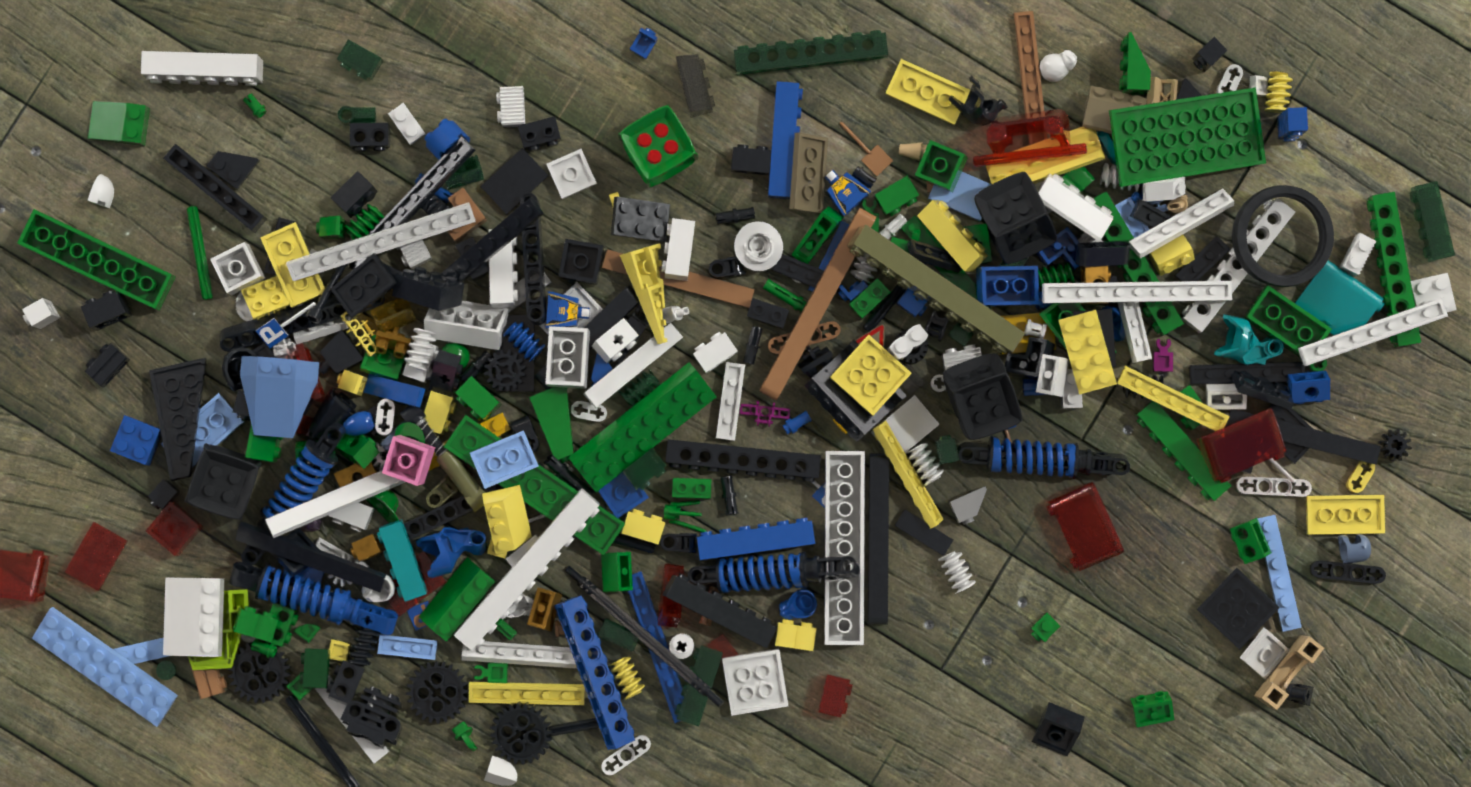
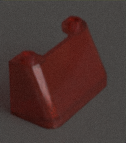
M1062 109L998 117L987 129V144L995 156H1001L1005 154L1006 147L1014 145L1013 136L1047 132L1050 134L1051 140L1056 139L1059 141L1061 148L1071 147L1068 115Z
M1272 408L1258 412L1246 419L1196 439L1214 482L1220 481V483L1231 480V475L1273 458L1275 461L1285 457L1284 453L1287 452Z
M1089 482L1047 501L1049 504L1046 506L1050 516L1054 515L1072 552L1073 558L1070 559V562L1074 569L1082 571L1124 553L1120 539L1093 482Z
M0 550V598L32 602L44 601L50 556L44 555V551L33 550L32 553Z

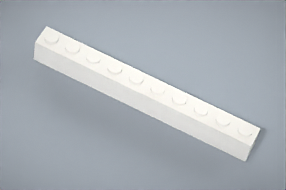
M582 488L457 629L454 636L470 650L474 647L478 649L485 641L483 637L486 633L491 634L498 626L495 623L500 618L503 620L510 613L508 608L512 604L517 605L523 598L521 595L525 589L529 591L536 583L534 579L538 574L542 576L548 569L546 565L551 560L554 562L561 555L560 549L571 544L574 540L572 536L575 532L578 531L580 533L587 525L585 521L589 517L593 518L600 509L597 508L599 502Z

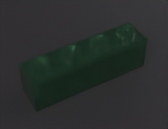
M1435 181L1412 187L1409 195L1411 202L1415 204L1414 217L1416 221H1419L1420 229L1418 232L1425 246L1423 248L1424 257L1428 258V262H1433L1455 256L1438 182Z
M701 645L700 649L696 648L693 659L696 660L694 667L690 666L689 669L712 688L723 652ZM688 683V686H683L681 696H684L682 704L678 703L675 714L678 715L677 720L699 726L708 698L702 696Z

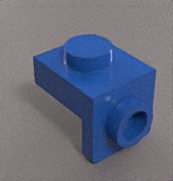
M640 28L638 36L630 47V51L646 60L658 41L655 36L656 33L649 28L645 30Z

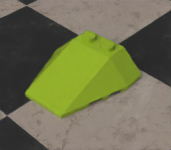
M248 589L224 591L222 656H188L192 670L233 667L242 634L234 632L232 629L239 608L244 609L245 606H249Z

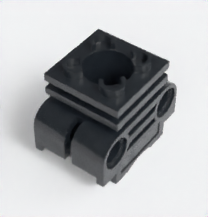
M373 686L370 689L365 687V695H361V700L364 703L359 701L348 703L340 720H343L342 723L348 725L346 731L354 737L365 738L375 746L383 749L386 742L396 746L402 731L400 721L394 717H398V709L401 710L402 708L399 698L392 694H389L387 697L381 693L380 689ZM353 709L361 710L358 716L351 715ZM389 724L397 725L396 729L392 732L386 730Z

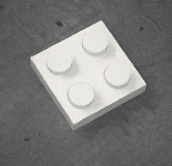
M582 149L547 163V167L562 199L597 184Z
M1448 273L1411 281L1415 307L1442 298L1447 312L1457 310Z
M1263 628L1240 658L1266 680L1290 649L1271 632Z

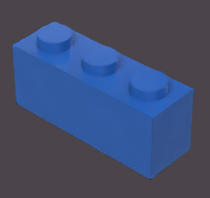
M1307 107L1287 108L1277 116L1278 139H1284V142H1294L1295 139H1299L1300 136H1303L1308 131Z

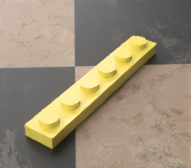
M1124 366L1116 382L1220 434L1230 417L1127 366Z
M887 421L881 422L872 429L876 439L881 443L885 455L894 465L895 472L901 477L905 489L911 494L915 506L919 508L923 515L924 521L929 525L930 529L937 526L944 520Z
M469 682V703L517 704L521 701L522 704L529 702V704L585 705V687L583 684Z

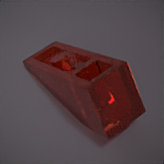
M664 565L658 611V625L677 628L681 620L682 605L662 594L672 574L676 576L679 573L684 575V566Z

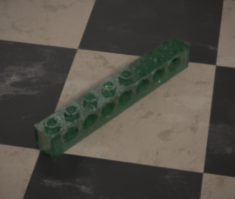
M881 30L870 31V34L862 35V32L852 33L849 37H843L842 34L833 35L832 39H824V37H815L813 41L797 39L794 40V43L788 44L786 41H779L771 46H768L767 43H761L753 48L743 45L738 46L734 50L736 75L888 58L886 32L881 33ZM863 42H871L873 45L872 49H864L862 46ZM850 43L853 45L854 50L846 52L843 46ZM829 45L833 46L835 52L827 54L824 48ZM808 48H813L816 54L808 56L805 51ZM789 50H794L797 56L791 59L787 57L786 53ZM770 52H775L778 58L775 61H771L767 55ZM756 54L759 57V61L752 63L748 59L749 56Z

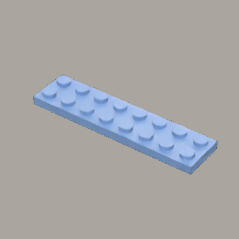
M54 607L49 609L32 637L33 640L156 727L160 725L178 696Z

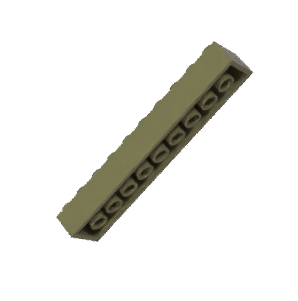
M868 225L859 227L847 245L850 248L849 252L858 258L862 256L866 259V264L872 268L878 267L881 269V273L885 277L896 279L900 287L905 290L909 288L914 292L913 295L916 298L928 301L932 309L936 311L941 310L946 313L945 317L952 322H959L963 330L969 333L972 331L977 334L976 338L985 344L988 342L993 345L992 349L997 353L1006 354L1014 352L1025 335V332Z

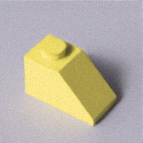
M344 370L343 373L340 372L336 383L339 384L338 388L362 396L368 378Z

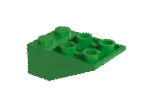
M1128 32L1120 43V52H1123V59L1120 60V71H1123V75L1119 81V90L1130 95L1145 96L1150 91L1151 70L1132 32Z

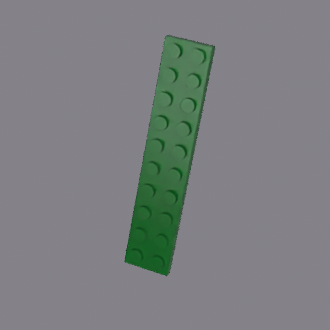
M465 415L444 445V448L476 469L470 452L499 441L501 438ZM541 465L498 483L503 488L520 485L524 502L552 521L579 492ZM599 505L597 507L600 509L593 518L589 517L585 521L587 524L580 533L576 531L574 536L604 555L624 527L625 522Z

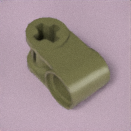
M447 475L428 493L426 503L431 508L436 509L453 498L459 492V489ZM439 495V504L432 505L430 503L431 496Z

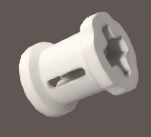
M1028 319L1024 336L1031 335L1043 339L1047 324L1041 325Z

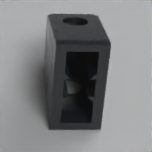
M343 330L339 331L321 350L320 353L325 360L319 364V371L324 375L333 369L339 375L340 372L343 373L344 370H349L363 362L364 357Z

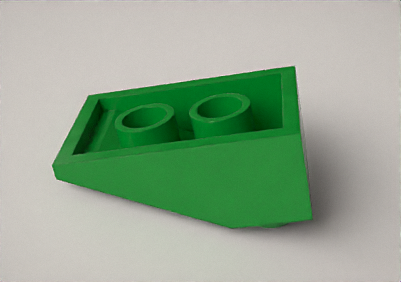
M93 101L88 139L145 146L150 108L146 105Z

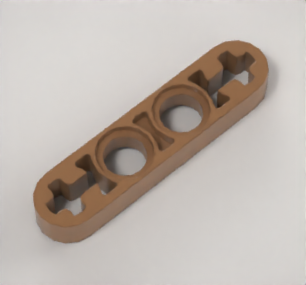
M834 321L819 324L816 328L819 338L815 341L810 340L807 345L810 346L837 338L841 331L839 324ZM829 325L837 328L835 335L826 333L824 334L826 338L822 339L820 327H823V331L828 330ZM790 333L771 338L768 343L769 351L772 354H779L783 346H780V350L776 351L775 348H771V345L774 344L775 340L778 343L784 342L782 338H788Z

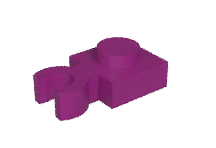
M1157 339L1155 344L1159 352H1153V372H1173V352H1168L1171 340L1167 339L1166 346H1161L1160 339Z

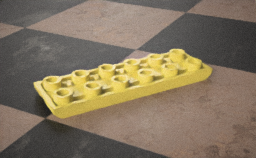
M1080 127L989 159L985 162V166L992 184L1020 172H1026L1033 184L1044 181L1049 173L1051 175H1061L1106 158L1096 130Z

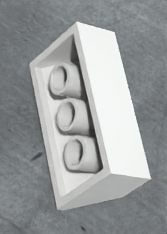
M1049 173L1037 190L1044 205L1097 241H1100L1113 220L1112 212L1105 206L1100 208L1090 196L1086 195L1084 197L1081 195L1077 187L1071 184L1068 186L1063 183L1064 179L1059 175H1051Z
M462 301L461 306L440 311L429 308L424 319V330L436 333L432 334V337L436 340L499 350L504 339L503 333L506 330L509 308H492L491 305Z

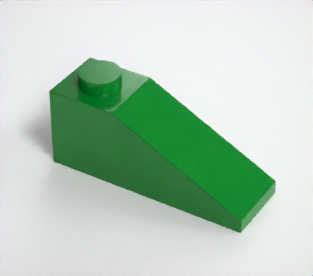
M828 206L821 212L791 255L797 260L809 264L844 217Z

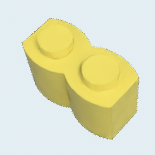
M783 619L782 623L778 622L775 646L813 651L817 628H814L812 623L802 622L800 626L794 625L792 620Z

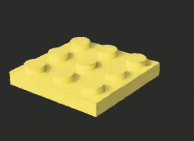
M868 335L832 374L830 379L871 416H874L912 373Z

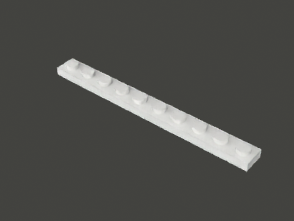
M468 202L288 261L286 265L292 280L296 281L369 257L373 253L379 254L476 222V219Z
M1232 281L1042 284L1043 303L1232 300Z

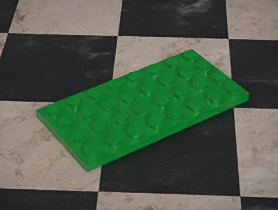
M1256 87L1109 110L1119 187L1266 164Z

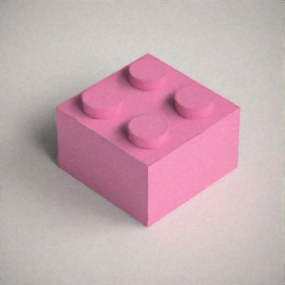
M402 435L393 436L382 473L416 486L425 483L436 447Z

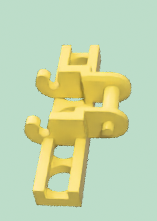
M347 312L340 317L349 328L346 333L348 334L352 331L359 340L356 347L361 344L369 357L375 354L376 345L369 337V335H374L373 332L375 330H371L367 325L368 320L365 322L362 320V324H360L356 318L347 321L345 315L348 314ZM357 330H362L363 336H358L356 334ZM369 345L373 347L374 352L368 350Z

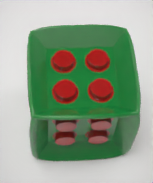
M669 105L648 113L618 133V138L622 141L626 153L648 188L668 180L699 159V155L695 151L687 132Z

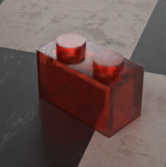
M827 674L818 712L840 718L842 714H846L848 703L845 700L846 696L851 694L853 684H849L850 679Z

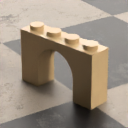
M1300 635L1255 693L1254 697L1267 707L1278 710L1289 695L1285 691L1291 680L1307 663L1313 664L1324 650V647L1310 636Z

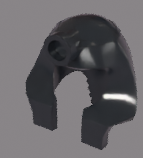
M970 76L969 80L972 83V87L966 104L952 95L949 98V102L972 123L982 126L988 125L997 118L1001 110L1007 109L1008 106L1002 99L998 101L996 99L984 100L979 81Z

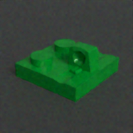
M373 335L371 337V340L374 342V344L376 341V335ZM371 345L368 346L370 352L375 351ZM388 348L386 354L375 353L370 357L366 352L360 371L398 381L407 353L403 359H399L393 356L394 350Z

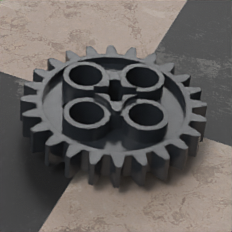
M246 643V650L243 647H239L241 654L236 653L235 657L237 659L234 660V666L228 668V670L233 671V674L229 675L228 678H234L230 685L237 686L234 692L241 691V698L247 695V701H250L252 697L254 698V703H258L259 698H261L262 703H265L266 697L272 701L274 700L273 694L279 697L280 693L278 690L285 691L286 689L283 684H289V681L285 679L291 676L290 673L286 672L291 666L285 665L289 658L283 659L282 656L285 652L278 653L279 646H276L277 652L274 658L270 657L269 662L263 664L260 661L262 654L251 651L252 646ZM252 656H255L257 666L253 661ZM246 661L251 664L249 672H245L242 667ZM258 668H263L264 672H262L261 675H256V671H258ZM271 671L277 675V679L274 682L268 679V674ZM262 677L264 681L267 683V688H265L263 685ZM253 679L259 682L257 690L252 689L250 686V682Z
M435 661L434 666L428 662L427 669L421 665L420 669L422 672L415 670L414 673L417 677H410L409 679L413 684H407L411 691L407 692L406 695H411L412 697L407 702H413L414 704L410 709H417L416 716L422 713V720L429 717V723L436 719L437 724H439L441 718L446 723L448 722V716L455 719L454 712L461 714L459 707H466L462 701L469 699L464 696V693L469 692V690L463 687L468 682L461 681L465 675L458 676L457 674L460 669L453 671V664L447 668L445 661L441 666H439L438 661ZM435 673H439L442 676L440 684H436L432 680V676ZM425 680H428L435 689L441 688V695L451 703L448 705L439 695L435 697L433 695L435 691L425 683ZM449 686L456 689L454 697H449L446 693ZM422 687L427 688L429 691L427 698H422L419 695V690ZM435 701L442 702L443 709L441 711H436L433 708Z
M521 701L517 703L516 707L513 703L509 705V708L504 706L502 708L503 712L499 711L497 713L499 718L495 717L492 720L496 725L490 727L492 730H495V732L490 734L491 737H495L492 744L498 745L495 751H502L500 757L506 754L507 761L514 758V764L521 760L522 765H524L526 759L529 763H532L533 757L539 760L540 754L544 755L546 753L544 748L548 749L550 747V744L547 742L553 739L551 736H548L553 730L547 728L551 722H545L548 715L541 716L542 709L535 711V704L529 708V702H526L524 706H522ZM520 716H525L528 723L523 724L520 721ZM532 723H535V727L508 743V739L514 737L519 731H523ZM504 727H510L512 729V734H507L504 730ZM531 732H536L539 739L534 740L531 737ZM515 742L521 743L523 750H518L515 747Z

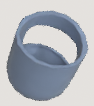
M1357 534L1355 542L1352 544L1347 535L1338 536L1340 556L1343 563L1363 562L1370 557L1371 543L1365 535Z

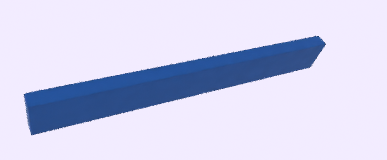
M642 571L632 574L633 590H629L628 593L639 624L669 650ZM649 649L674 723L693 717L678 674Z

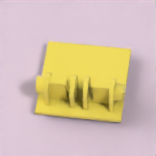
M277 276L241 289L253 320H259V318L266 316V314L270 316V312L273 311V314H275V310H285L289 306Z

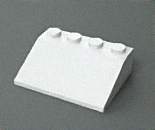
M165 578L163 655L222 656L224 579Z

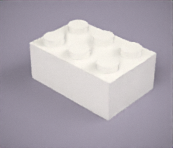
M549 326L546 385L548 387L587 389L590 340L588 328Z

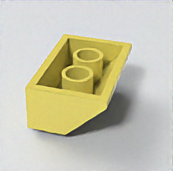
M520 485L482 493L496 554L513 551L532 537Z

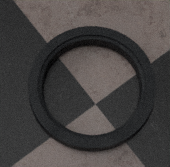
M1278 185L1257 192L1242 205L1234 220L1232 243L1240 265L1254 279L1271 286L1291 287L1313 278L1325 266L1333 248L1334 229L1327 209L1317 197L1302 188ZM1276 197L1291 198L1302 203L1314 216L1319 230V243L1313 259L1302 270L1291 275H1277L1263 269L1252 257L1247 244V227L1251 216L1260 205Z

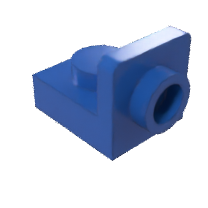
M864 280L861 283L856 281L849 288L851 291L848 292L841 284L838 287L840 290L838 294L844 301L848 300L851 303L868 285Z

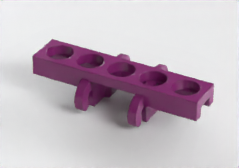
M757 401L756 405L741 403L740 414L758 416L755 419L757 426L759 423L768 424V427H770V424H773L771 418L789 419L790 409L775 407V403H773L772 407L759 406V401ZM744 406L749 407L750 411L743 412L742 408ZM753 407L756 408L755 413H752ZM763 408H767L769 410V413L767 415H763L761 413V410ZM775 410H778V415H774ZM787 411L788 415L781 416L780 412ZM759 417H769V420L759 419Z

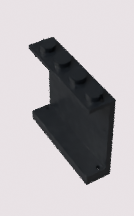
M853 340L804 386L821 403L822 407L834 417L835 421L847 431L848 435L858 442L907 395L898 388L875 415L871 416L830 379L832 374L859 346Z

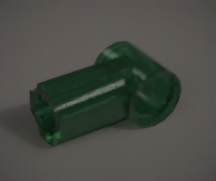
M343 106L338 111V118L345 126H350V123H376V107ZM344 112H351V119H342Z

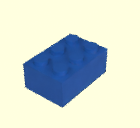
M1038 266L976 268L977 300L985 306L1039 304Z

